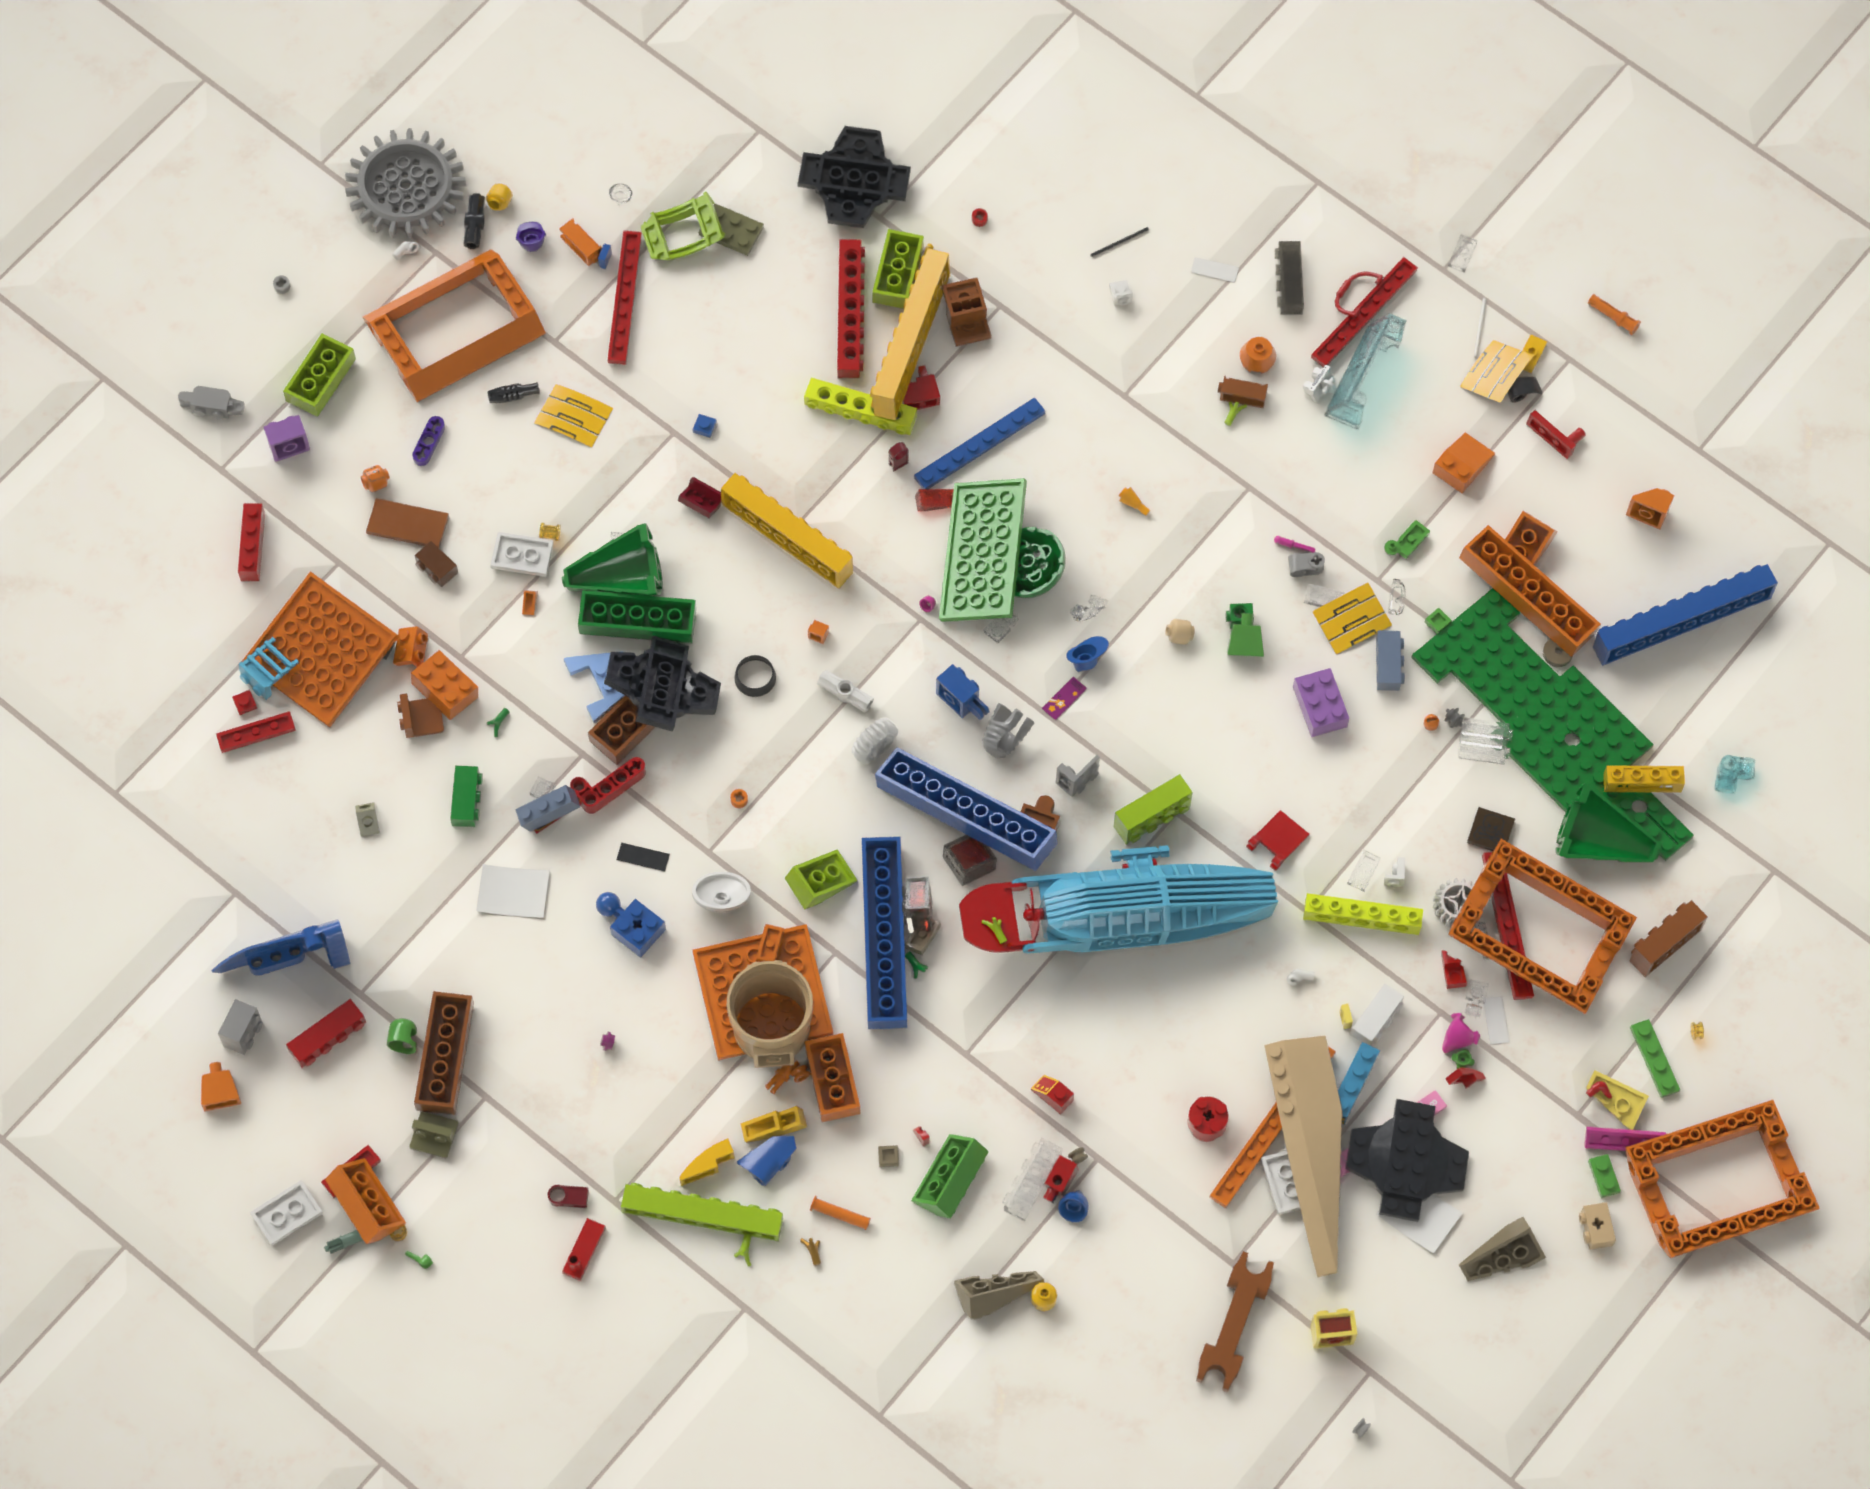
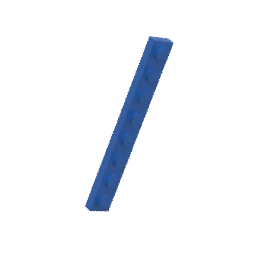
M1035 397L914 474V479L924 491H927L1043 416L1045 409Z

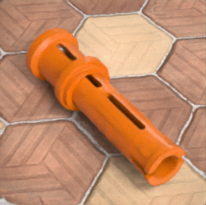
M1595 294L1588 300L1587 304L1613 319L1618 327L1622 326L1629 331V334L1633 335L1639 328L1641 321H1636L1626 311L1621 312Z

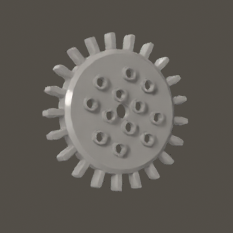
M412 128L407 129L406 139L397 140V134L394 129L390 130L391 142L383 144L376 135L374 136V142L377 148L371 152L363 145L360 147L362 155L366 157L364 162L351 158V166L359 169V173H345V178L347 182H356L358 186L345 188L346 197L360 196V199L349 203L350 208L353 212L365 207L366 211L359 216L360 222L363 224L373 216L376 219L373 224L374 232L377 233L385 223L390 225L389 234L392 238L396 234L397 227H405L408 238H412V226L421 225L422 231L425 234H429L428 221L434 219L442 227L445 225L444 219L440 215L443 210L453 215L456 214V207L448 203L450 198L463 201V192L453 190V186H466L465 177H452L453 173L464 170L463 164L458 162L449 165L448 161L457 156L456 150L453 148L442 154L440 150L445 146L444 139L440 138L432 146L428 144L430 140L428 131L423 133L419 141L413 140ZM406 182L411 184L407 189L401 187Z

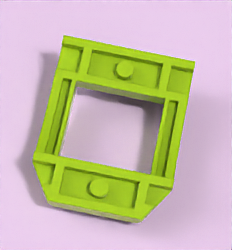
M705 191L702 196L696 199L692 198L676 207L650 213V218L647 222L644 221L640 228L652 259L671 260L690 255L725 237L726 234L722 231L713 206L715 202L708 192ZM696 214L704 238L687 246L669 251L661 226Z

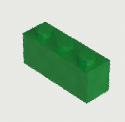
M455 765L450 816L452 826L475 827L476 821H479L480 810L477 809V803L481 802V791L478 790L479 785H482L483 773L479 772L478 766Z

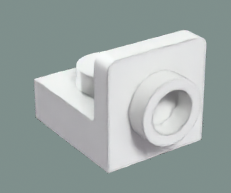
M1127 280L1109 283L1114 305H1126L1132 302L1133 293L1129 288Z
M1404 857L1397 858V863L1393 864L1392 875H1385L1384 885H1388L1391 888H1398L1404 884Z

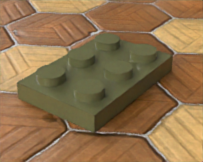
M715 203L713 206L722 231L726 234L723 239L716 243L748 256L761 234L764 224ZM700 228L699 236L704 237Z

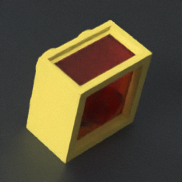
M1343 1308L1333 1313L1323 1310L1313 1315L1310 1327L1314 1349L1354 1345L1357 1337L1354 1310L1349 1311V1309Z

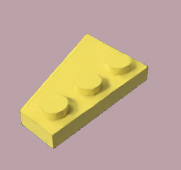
M1594 1070L1586 1090H1589L1598 1081L1605 1082L1612 1098H1607L1602 1091L1596 1093L1594 1097L1626 1128L1633 1130L1649 1096Z

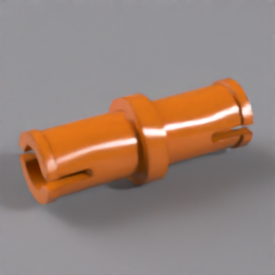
M796 1060L792 1066L787 1065L782 1066L780 1069L778 1068L773 1078L765 1085L766 1089L769 1090L772 1085H775L770 1091L775 1094L780 1086L790 1079L791 1072L800 1065L799 1062Z

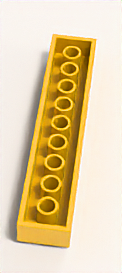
M927 249L926 254L921 258V268L916 271V281L910 286V296L905 299L904 312L899 315V325L894 328L893 340L889 342L887 347L888 354L882 359V369L877 372L876 385L872 386L870 391V397H872L871 407L874 409V416L896 420L943 297L942 285L947 284L951 276L949 253Z

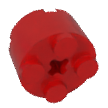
M1199 1097L1191 1105L1187 1125L1192 1135L1198 1140L1205 1142L1221 1137L1226 1130L1229 1117L1226 1104L1215 1097Z

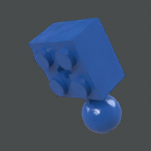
M604 892L596 900V909L601 915L617 918L610 926L611 935L640 958L666 930L665 921L637 899H634L625 910L621 907L619 897L612 892Z

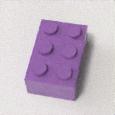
M1331 668L1294 678L1293 689L1311 737L1348 727L1349 716Z

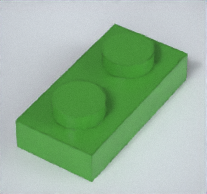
M1606 1154L1589 1159L1588 1163L1600 1197L1603 1198L1620 1193L1621 1189L1609 1155Z

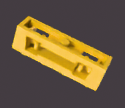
M1606 766L1603 774L1604 792L1681 793L1685 785L1684 766Z

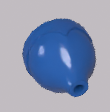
M1077 1190L1065 1194L1058 1205L1059 1213L1067 1221H1083L1088 1214L1089 1204L1082 1191Z

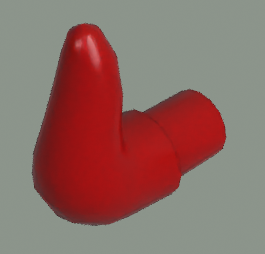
M1603 1081L1594 1083L1585 1092L1590 1098L1599 1091H1602L1607 1098H1612L1607 1084Z

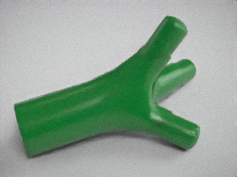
M503 708L493 720L487 722V725L495 724L494 737H498L499 727L510 713L507 708Z
M911 951L905 954L906 959L913 967L914 979H917L918 970L924 973L928 966L920 963Z

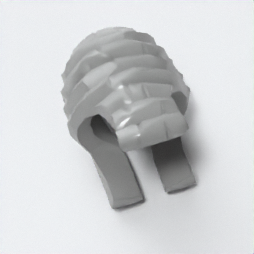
M998 703L994 710V715L988 721L989 725L986 727L987 731L982 739L984 749L996 758H1005L1011 754V751L1015 750V746H1018L1019 742L1023 741V738L1035 724L1034 721L1027 717L1015 736L1010 731L1016 727L1023 717V713L1018 709H1014L1011 712L1009 708Z

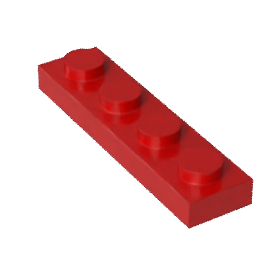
M288 711L216 733L221 752L225 753L294 732L296 729L291 713Z

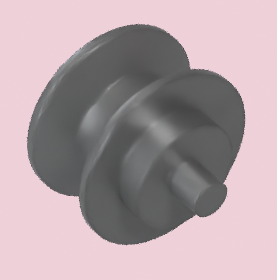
M1459 708L1446 709L1447 714L1444 721H1450L1451 728L1464 725L1462 722L1464 721L1465 714L1459 715Z

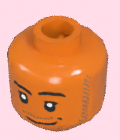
M379 465L363 470V476H360L365 490L370 492L386 488L387 480L390 479L387 469H382Z

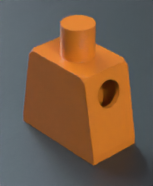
M220 1062L209 1064L210 1073L202 1075L201 1106L204 1112L242 1104L230 1070L222 1071Z

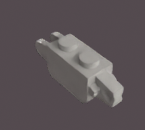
M197 386L193 392L182 391L177 395L180 406L191 409L192 413L198 416L208 415L217 419H229V415H242L245 407L243 401L231 398L229 391L224 389Z

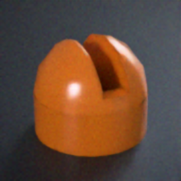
M1434 714L1427 715L1424 719V727L1429 731L1436 730L1439 726L1438 717Z

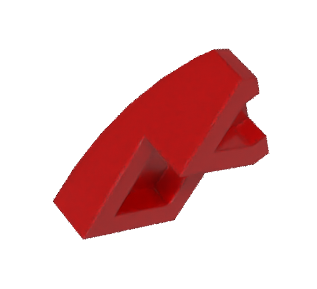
M1442 950V964L1447 989L1466 987L1467 981L1461 960L1458 958L1454 959L1447 954V951Z
M1458 1068L1445 1079L1449 1085L1462 1082L1467 1089L1476 1081H1483L1486 1077L1482 1072L1471 1068Z

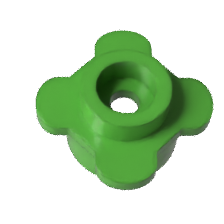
M1462 1049L1451 1057L1452 1061H1455L1457 1069L1468 1066L1472 1067L1475 1063L1468 1049Z

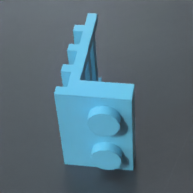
M273 637L268 641L266 640L264 645L256 648L252 655L249 654L246 660L238 664L240 679L245 684H250L256 695L262 696L266 700L272 696L271 686L299 663L297 659L291 663L272 645L275 642ZM265 649L270 650L287 667L282 670L263 651ZM258 655L278 673L275 677L255 660Z

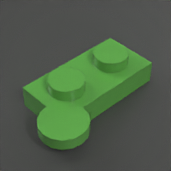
M1415 520L1399 537L1397 542L1394 540L1387 541L1384 550L1389 555L1398 553L1407 559L1430 534V530Z

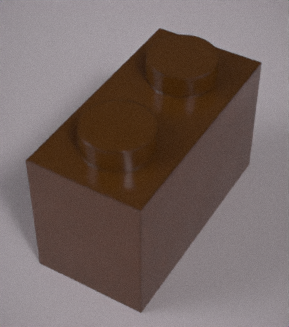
M432 541L414 555L416 567L421 572L425 571L428 574V578L434 584L438 583L443 587L458 574L457 565Z

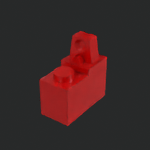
M925 365L918 366L919 377H916V382H910L902 404L915 407L917 410L940 405V393L934 374L928 375Z

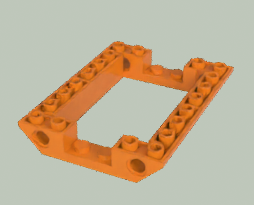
M491 249L363 316V320L380 346H384L397 366L399 376L416 402L425 399L546 334L536 310L499 254ZM485 270L492 286H497L510 306L511 314L515 320L421 369L391 322L484 274Z
M1500 839L1456 916L1448 935L1586 1014L1603 982L1602 979L1615 954L1621 949L1637 917L1505 840ZM1505 872L1605 930L1576 986L1474 928L1496 885L1500 882Z
M1774 1100L1625 1148L1632 1180L1658 1243L1670 1258L1820 1209L1805 1172H1799L1788 1147L1786 1139L1789 1135ZM1759 1131L1787 1198L1680 1234L1678 1221L1675 1214L1670 1215L1657 1184L1659 1175L1656 1168L1652 1165Z

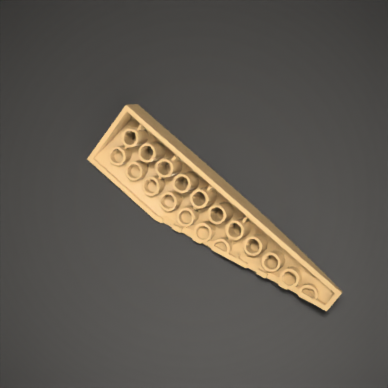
M1317 1036L1266 1044L1264 1047L1316 1274L1317 1277L1335 1274L1338 1272L1341 1120L1343 1111L1326 1036Z

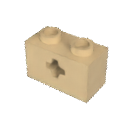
M1607 1202L1583 1206L1581 1213H1579V1221L1581 1225H1584L1585 1232H1583L1585 1244L1589 1245V1250L1613 1246L1616 1238Z

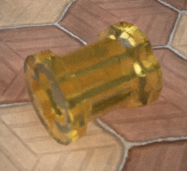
M541 522L539 538H551L558 541L561 525H545V523Z

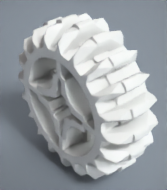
M887 718L876 720L856 738L851 748V753L863 764L874 761L893 744L898 735L896 725Z
M1455 878L1453 883L1447 880L1446 885L1442 883L1440 889L1436 890L1435 894L1437 896L1433 897V902H1435L1433 909H1436L1435 916H1441L1440 922L1446 921V927L1453 924L1466 900L1465 894L1469 895L1472 889V881L1466 884L1465 878L1461 882ZM1458 892L1455 896L1446 897L1450 893ZM1459 898H1461V899H1460L1461 906H1460V908H1459V910H1458V905H1457L1458 903H1457V902H1458ZM1447 908L1451 909L1453 911V914L1449 912Z

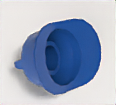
M1101 636L1091 637L1070 649L1066 654V658L1073 663L1077 672L1093 669L1098 663V657L1107 651L1109 642Z

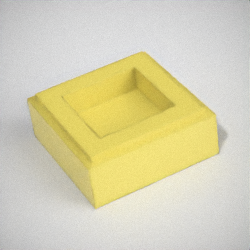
M1343 1004L1339 1011L1344 1029H1350L1353 1020L1349 1004Z

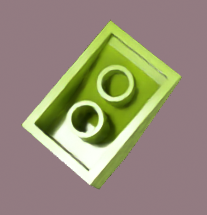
M838 849L793 866L785 877L786 882L804 910L822 903L858 881Z

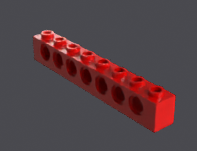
M839 239L837 378H860V371H863V360H860V355H864V344H860V339H864V328H860V322H864V311H861V306H864V295H861V290H864L865 279H861V274H865V263H861V258H865V247H861V239ZM848 356H853L854 358H853V359H848L847 357H848Z

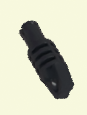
M536 382L526 385L516 383L501 386L487 391L489 403L521 400L524 396L540 394L539 385Z

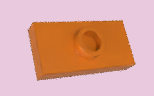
M765 924L756 962L777 960L784 928Z

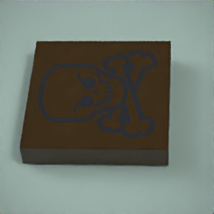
M1478 807L1467 843L1494 851L1500 839L1508 842L1515 818Z

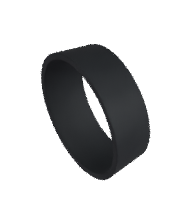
M751 655L739 662L734 680L737 688L743 694L750 697H760L773 689L776 683V672L767 658ZM754 660L768 664L772 669L770 681L760 688L745 686L738 677V670L743 664Z

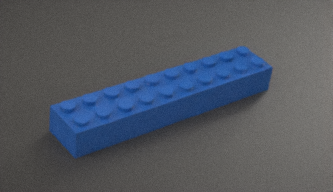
M1768 564L1763 566L1757 565L1751 571L1746 573L1739 572L1731 579L1727 580L1725 578L1720 580L1716 585L1704 586L1698 592H1689L1683 598L1678 600L1672 599L1663 606H1654L1648 612H1639L1628 620L1621 619L1613 626H1604L1598 630L1592 647L1602 666L1767 601L1772 598L1778 582Z
M898 747L875 773L877 787L1034 871H1037L1058 844L1056 830Z
M862 838L868 1029L907 1028L901 838Z

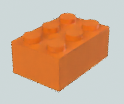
M440 650L411 672V684L438 707L449 720L453 719L478 698V686Z

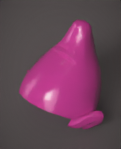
M1462 1013L1452 1014L1451 1018L1453 1020L1446 1031L1442 1051L1448 1053L1470 1046L1473 1043L1477 1045L1480 1039L1478 1031L1473 1032L1464 1023L1463 1019L1465 1017Z

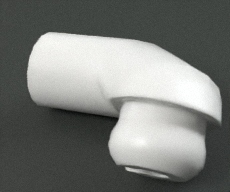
M1298 968L1288 975L1287 982L1289 985L1294 986L1303 979L1313 981L1315 972Z

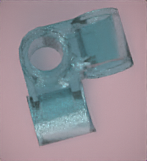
M1724 756L1717 766L1715 791L1735 794L1738 779H1754L1756 760L1749 757ZM1724 764L1729 765L1731 769L1726 768Z

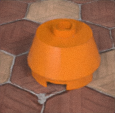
M1254 337L1242 346L1240 360L1247 371L1265 373L1274 365L1276 351L1266 338Z

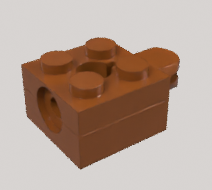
M1040 796L1035 807L1023 804L1020 812L1057 832L1060 816L1053 814L1055 803L1050 796Z

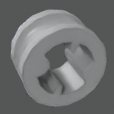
M279 275L274 278L273 286L277 293L285 294L290 290V282L286 276ZM281 282H284V287H280Z
M1362 1418L1352 1433H1357L1358 1438H1361L1370 1428L1371 1424L1366 1423L1365 1419Z

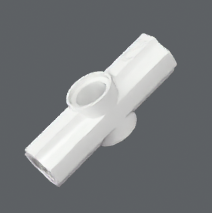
M828 670L823 671L819 676L817 685L836 695L841 702L849 703L864 713L870 709L874 698L856 688L850 680H843ZM843 689L849 690L848 693H842L841 691Z

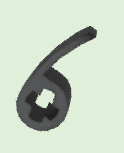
M1519 377L1514 381L1507 393L1511 402L1516 403L1523 400L1527 394H1542V390L1536 377Z

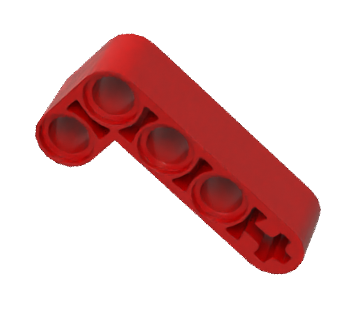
M634 757L593 787L583 777H575L570 782V788L575 790L577 786L584 787L580 791L575 790L579 804L585 812L594 814L645 777V762L639 757ZM619 778H626L624 782L617 781ZM604 789L611 790L609 793L602 792ZM589 800L596 801L594 804L591 805L586 803Z

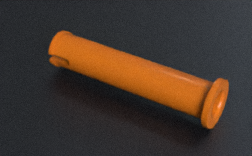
M817 1196L814 1197L810 1207V1211L821 1212L864 1230H867L871 1220L870 1217H865L817 1199Z

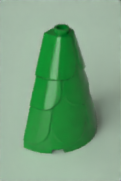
M643 523L635 526L618 538L612 539L599 549L589 552L564 568V576H562L564 588L566 587L570 591L578 592L585 590L644 596L660 595L661 590L659 591V589L663 588L661 565L657 548L654 547L651 541L653 536L648 525Z
M1587 783L1580 786L1576 792L1578 797L1571 800L1563 817L1556 843L1559 844V847L1555 849L1557 855L1564 858L1652 863L1658 859L1661 850L1659 849L1660 843L1636 821L1633 822L1619 807L1612 804L1596 788Z

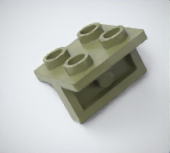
M421 1111L418 1120L414 1119L412 1124L414 1133L409 1145L410 1149L447 1158L459 1124L458 1120Z

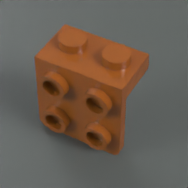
M407 693L400 694V701L397 702L398 712L402 713L403 719H399L401 730H405L406 738L438 734L444 731L442 711L428 698L409 701Z

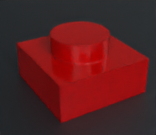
M250 689L232 696L239 715L257 709Z

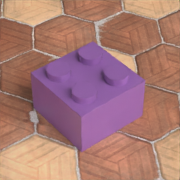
M299 415L289 416L284 420L271 422L263 426L275 462L310 451L306 432Z

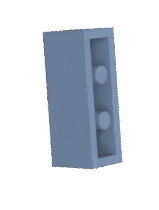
M1377 631V690L1400 691L1401 684L1405 682V673H1401V667H1404V655H1401V649H1404V638H1401V631Z
M564 785L515 809L521 827L531 832L581 806L575 790Z

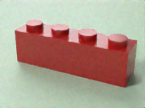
M243 503L238 574L241 581H260L265 511L262 503Z
M350 998L286 1044L287 1049L301 1068L310 1066L321 1054L325 1055L330 1052L335 1044L344 1042L349 1034L361 1030L366 1023L365 1017Z

